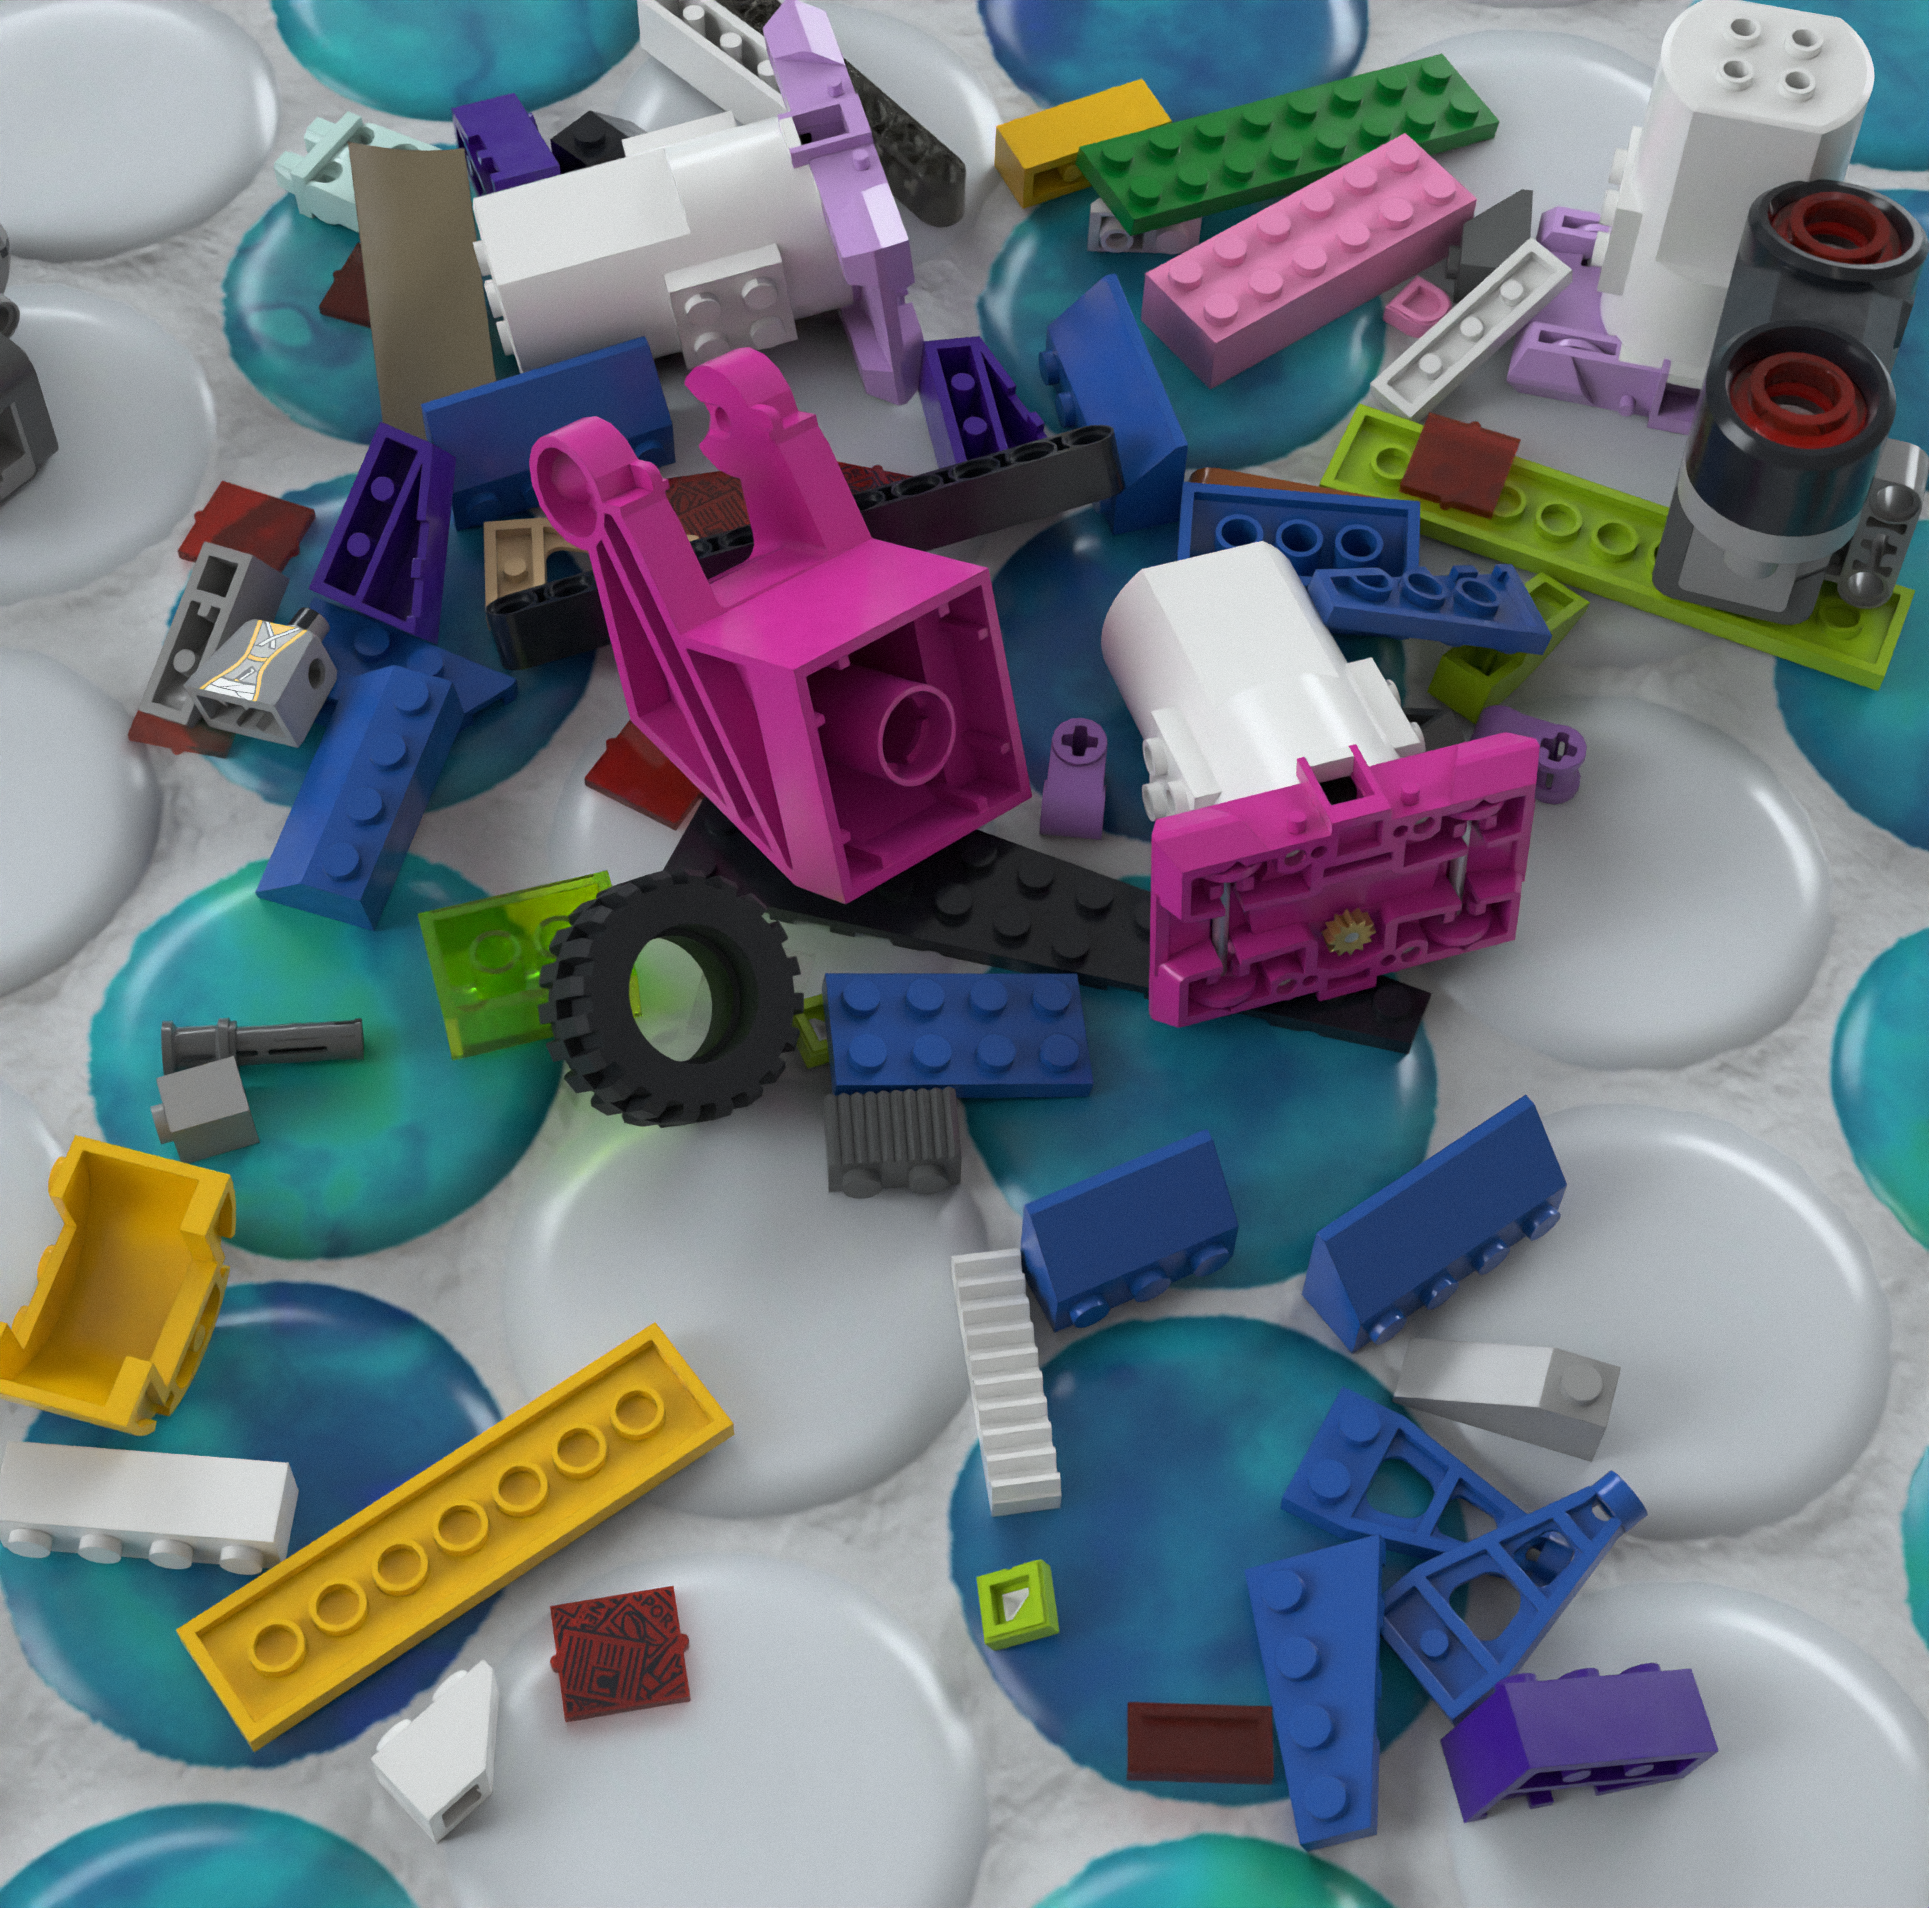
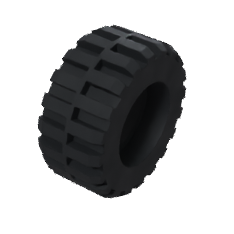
M681 869L671 873L663 870L641 876L597 893L596 899L581 903L568 916L571 927L558 930L553 937L548 949L550 953L557 956V959L554 963L542 966L538 984L541 988L549 989V1002L538 1005L540 1025L551 1023L555 1040L547 1042L546 1047L553 1062L565 1060L571 1069L565 1074L564 1080L576 1094L592 1091L594 1095L590 1100L591 1106L603 1114L609 1116L622 1113L621 1116L624 1123L640 1127L658 1124L660 1128L712 1121L731 1115L733 1109L751 1105L762 1097L763 1088L761 1085L776 1083L785 1070L786 1062L779 1056L781 1053L795 1051L800 1030L792 1027L793 1015L804 1013V994L795 993L793 976L801 975L797 956L787 958L781 943L788 940L789 937L780 922H766L762 917L767 910L766 905L754 894L751 893L737 897L736 894L739 888L736 882L720 875L706 879L701 870ZM657 938L668 940L690 954L702 969L711 992L712 1016L708 1033L698 1051L685 1061L671 1059L654 1048L640 1031L631 1009L629 986L632 969L644 946L649 941Z

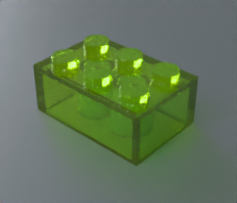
M608 870L417 913L452 1061L554 1037L551 1023L540 1025L538 1005L549 1002V989L541 988L538 985L541 968L543 965L556 962L557 956L550 953L548 947L558 930L571 927L568 916L581 903L596 899L598 892L612 886ZM635 964L632 969L629 986L630 1004L634 1018L642 1016L638 975Z

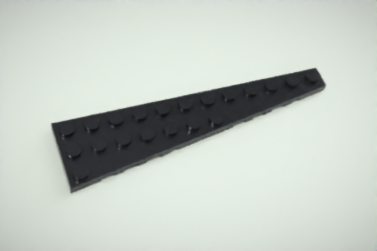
M704 796L663 869L667 873L681 869L701 870L706 879L720 875L736 882L739 888L736 896L754 894L766 905L767 910L765 913L770 914L771 920L793 924L795 919L830 926V932L851 937H855L856 932L889 939L893 946L917 951H934L945 957L1025 974H1077L1079 985L1107 990V986L1144 993V999L1149 1000L1151 892L977 829L848 904H843L795 886ZM1379 975L1377 976L1376 987L1323 1001H1318L1315 993H1310L1291 1000H1283L1241 1011L1238 1014L1265 1019L1269 1025L1294 1031H1312L1323 1037L1408 1055L1428 1008L1432 993Z

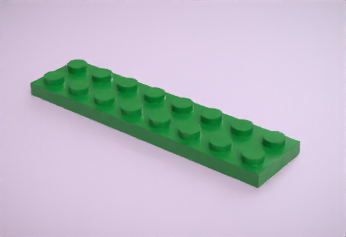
M1438 54L1080 146L1075 164L1128 235L1134 236L1201 218V216L1204 217L1297 192L1404 133L1429 155L1494 138L1500 121L1443 54Z

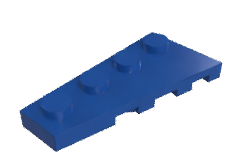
M1496 564L1491 574H1479V571L1473 565H1454L1449 575L1440 576L1432 575L1425 566L1405 567L1401 577H1390L1389 574L1380 568L1316 569L1307 588L1325 626L1344 633L1363 631L1385 634L1398 640L1416 638L1439 641L1451 647L1469 645L1492 648L1505 654L1522 652L1537 655L1544 654L1552 638L1549 628L1513 564Z
M1381 1534L1244 1569L1299 1844L1306 1852L1377 1835L1380 1740L1377 1738L1378 1701H1381L1382 1692L1379 1650L1380 1631H1383L1384 1600L1381 1597L1382 1567H1385L1386 1542Z

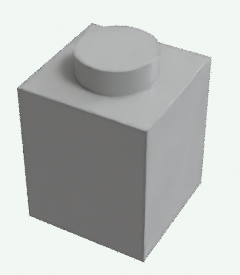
M234 1056L156 1078L162 1103L150 1106L157 1134L161 1145L174 1141L181 1162L188 1164L260 1143Z

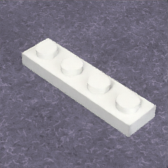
M1529 238L1370 383L1371 396L1395 416L1416 423L1420 422L1571 284L1573 270L1535 239Z

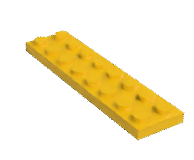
M654 1322L176 1629V1632L253 1752H256L734 1435V1424L661 1328Z

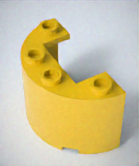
M75 1135L66 1157L60 1156L55 1161L48 1180L49 1197L64 1222L63 1228L56 1244L48 1245L40 1258L37 1270L38 1285L29 1306L23 1305L18 1310L11 1328L7 1323L0 1321V1399L128 1434L145 1436L155 1431L157 1421L151 1419L156 1413L170 1417L176 1409L201 1364L213 1334L231 1267L223 1265L225 1255L221 1248L222 1237L231 1239L235 1235L236 1198L234 1185L229 1174Z

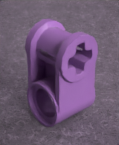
M1494 705L1482 710L1469 741L1504 732L1535 738L1540 748L1534 798L1543 803L1555 805L1565 803L1575 796L1579 790L1581 778L1578 769L1585 761L1587 749L1584 737L1577 730L1566 725L1554 724L1522 714L1506 706ZM1560 742L1565 743L1563 756L1558 755ZM1548 773L1553 774L1551 787L1546 786Z
M1071 718L1062 722L1054 731L1048 779L1044 780L1039 834L1095 840L1102 839L1107 785H1104L1107 736L1102 727L1093 720Z

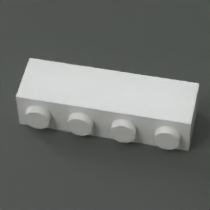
M637 0L641 48L726 112L732 110L734 118L742 124L754 123L787 112L767 55L763 35L715 0Z
M8 1441L0 1471V1541L11 1552L30 1558H44L49 1556L51 1551L78 1553L86 1560L104 1564L119 1562L121 1557L149 1559L153 1564L169 1569H185L190 1567L192 1562L219 1564L223 1569L232 1573L253 1575L260 1573L262 1568H273L286 1559L299 1490L290 1465L285 1462Z

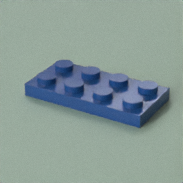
M825 973L822 983V997L832 1093L835 1096L842 1093L852 1095L855 1092L865 1094L871 1091L877 1094L882 1090L891 1093L894 1090L904 1092L908 1089L918 1091L924 1088L930 1091L935 1087L941 1090L951 1087L956 1091V1098L1089 1097L1094 1083L1077 974Z

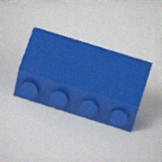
M1116 273L1106 275L1047 326L1046 351L1039 352L1038 363L1045 386L1053 385L1056 392L1055 407L1062 428L1070 427V430L1090 425H1108L1114 429L1125 488L1117 495L1094 502L1092 505L1096 514H1105L1112 534L1117 535L1179 521L1188 443Z
M645 336L421 404L427 441L456 457L450 516L456 532L476 525H484V522L494 521L533 507H540L532 486L529 467L532 446L540 437L584 417L597 416L611 423L627 439L639 460L651 462L658 469L676 463L673 423L650 346Z
M1183 482L1175 561L1264 541L1280 550L1288 558L1306 590L1316 569L1380 568L1389 574L1390 577H1401L1405 567L1419 566L1420 501ZM1328 627L1330 633L1391 638L1385 634L1363 631L1344 633Z
M397 665L348 677L255 893L258 898L375 931L465 716L453 681Z
M1525 1094L1316 1232L1302 1296L1352 1354L1371 1341L1375 1345H1381L1389 1341L1405 1326L1407 1322L1406 1317L1423 1306L1428 1310L1439 1307L1455 1293L1459 1287V1281L1474 1271H1477L1479 1275L1489 1273L1508 1256L1511 1246L1526 1236L1531 1241L1539 1239L1559 1221L1561 1214L1558 1210L1567 1187V1182L1535 1104Z

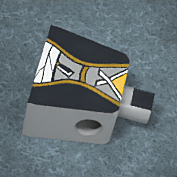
M306 607L300 608L287 626L257 619L245 622L184 684L208 727L299 748L337 680V669L322 644V640L330 631V626L322 615Z

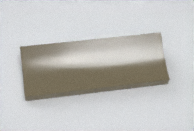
M348 142L382 421L385 424L427 441L421 404L496 381L482 275L473 242L477 241L465 151L464 149L401 150Z

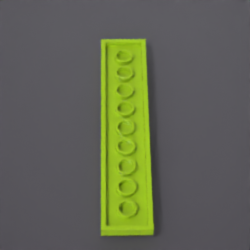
M1360 403L1319 483V487L1379 498L1420 501L1421 535L1506 564H1513L1515 567L1535 574H1539L1542 571L1558 582L1879 691L1916 591L1895 584L1893 593L1887 603L1880 607L1864 609L1846 603L1837 591L1838 583L1823 580L1812 614L1807 620L1794 625L1777 624L1670 598L1658 591L1652 582V573L1669 507Z

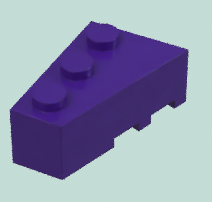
M515 93L451 108L457 149H464L467 173L477 197L561 175L560 165L539 133L532 112H526Z
M980 336L923 341L918 392L939 469L1048 437L1044 432V421L1036 411L1030 413L1015 394L1017 385Z
M380 421L308 589L438 645L456 457L428 441Z
M1657 1663L1640 1664L1615 1675L1600 1676L1599 1670L1596 1668H1583L1569 1672L1554 1680L1538 1681L1534 1673H1521L1506 1677L1494 1685L1495 1692L1440 1740L1464 1823L1486 1819L1488 1816L1487 1811L1499 1801L1526 1796L1531 1810L1551 1806L1554 1803L1552 1790L1593 1786L1595 1795L1600 1796L1683 1779L1719 1751L1692 1669L1661 1671L1660 1665Z

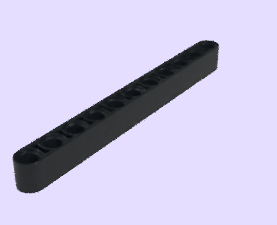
M1090 425L852 495L873 539L927 552L1110 498L1123 491L1125 481L1114 429L1108 425ZM751 524L690 541V544L708 580L746 561L752 554L754 538ZM593 570L502 596L492 601L485 609L501 665L508 670L532 668L611 644Z

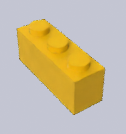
M1139 79L997 125L994 166L1021 208L1024 209L1092 186L1075 164L1080 146L1170 124L1172 120L1144 80Z

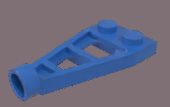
M1343 1386L1282 1496L1280 1509L1342 1540L1353 1541L1381 1534L1386 1542L1387 1551L1424 1560L1433 1559L1465 1544V1542L1444 1535L1438 1528V1524L1452 1499H1464L1494 1519L1497 1528L1527 1515V1513L1408 1418ZM1391 1459L1402 1460L1430 1482L1434 1497L1424 1514L1415 1518H1404L1379 1512L1371 1507L1366 1495L1384 1462ZM1547 1532L1519 1549L1514 1555V1561L1536 1586L1545 1587L1567 1567L1574 1556L1575 1550L1562 1535L1556 1532ZM1532 1548L1541 1552L1537 1561L1526 1559V1553ZM1486 1574V1575H1490V1576H1494V1577L1506 1579V1577H1504V1576H1502V1575H1499V1574Z
M1610 1470L1592 1486H1587L1414 1567L1381 1594L1384 1600L1383 1631H1380V1637L1455 1727L1495 1692L1494 1685L1506 1677L1516 1675L1615 1542L1648 1516L1647 1510L1629 1485L1617 1473ZM1598 1505L1609 1520L1603 1521L1598 1519L1592 1509ZM1559 1532L1574 1548V1558L1549 1585L1537 1587L1514 1561V1555L1519 1549L1543 1534ZM1486 1574H1499L1506 1577L1520 1594V1608L1499 1637L1490 1641L1480 1640L1451 1608L1450 1598L1454 1590L1465 1583Z

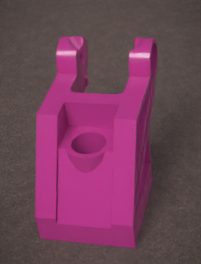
M750 347L736 348L696 366L686 376L684 385L699 401L705 404L710 413L709 428L706 437L699 444V448L717 469L741 480L754 538L752 554L746 561L707 580L682 524L666 497L665 491L670 489L668 479L662 478L655 464L639 460L627 439L611 423L597 416L581 418L540 437L532 446L529 460L532 486L539 505L553 528L567 542L589 552L630 720L795 886L840 903L848 904L1032 798L989 568L873 539L834 453L818 426L816 414L798 411L790 386L779 368L765 354Z

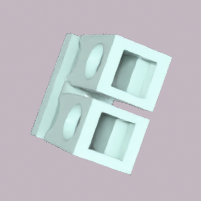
M347 111L337 123L317 117L307 127L304 136L308 154L303 157L296 153L285 151L274 162L273 168L278 186L296 196L300 214L312 219L316 216L323 222L331 225L339 223L359 233L348 142L401 150L428 151L441 149L376 124H363L361 116Z

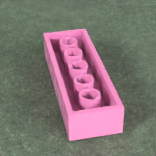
M1404 133L1145 273L1141 321L1209 389H1212L1445 259L1448 254L1449 245H1460L1464 223L1473 218L1477 198Z

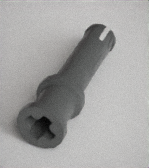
M229 1017L219 1018L216 1025L176 1027L173 1021H163L161 1027V1049L164 1076L231 1056L235 1057L239 1071L240 1066L348 1059L364 1060L362 1018L344 1021L238 1027L236 1020L230 1021Z

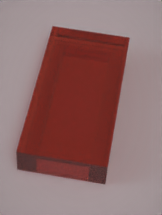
M1128 1702L1126 1709V1781L1272 1784L1274 1777L1272 1706Z

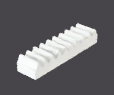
M1013 1248L951 1256V1274L991 1516L1060 1508L1062 1497L1060 1472H1057L1056 1449L1052 1444L1051 1421H1048L1047 1398L1043 1393L1042 1371L1039 1370L1038 1347L1035 1346L1034 1325L1030 1319L1029 1297H1026L1025 1274L1022 1273L1020 1249Z

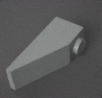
M204 541L138 710L144 714L193 729L202 718V715L184 687L185 682L245 622L257 619L273 623L290 579L253 555Z
M1410 1338L1392 1402L1592 1462L1607 1428L1621 1367L1554 1347Z

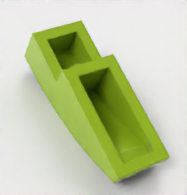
M1541 571L1527 581L1524 586L1552 634L1544 654L1537 655L1522 652L1505 654L1492 648L1469 645L1453 647L1442 655L1427 692L1476 724L1483 709L1502 703L1547 658L1586 612L1590 604L1589 601Z

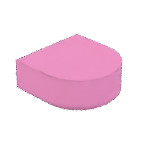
M1417 275L1385 306L1383 321L1411 337L1421 338L1452 309V303L1449 296L1442 289Z

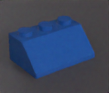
M1204 1129L1024 1204L1020 1247L1022 1273L1025 1274V1280L1054 1333L1072 1325L1076 1328L1091 1326L1103 1319L1110 1309L1133 1299L1136 1302H1146L1154 1299L1166 1291L1171 1283L1191 1274H1195L1197 1277L1210 1275L1221 1269L1233 1257L1239 1224L1216 1147L1209 1131Z

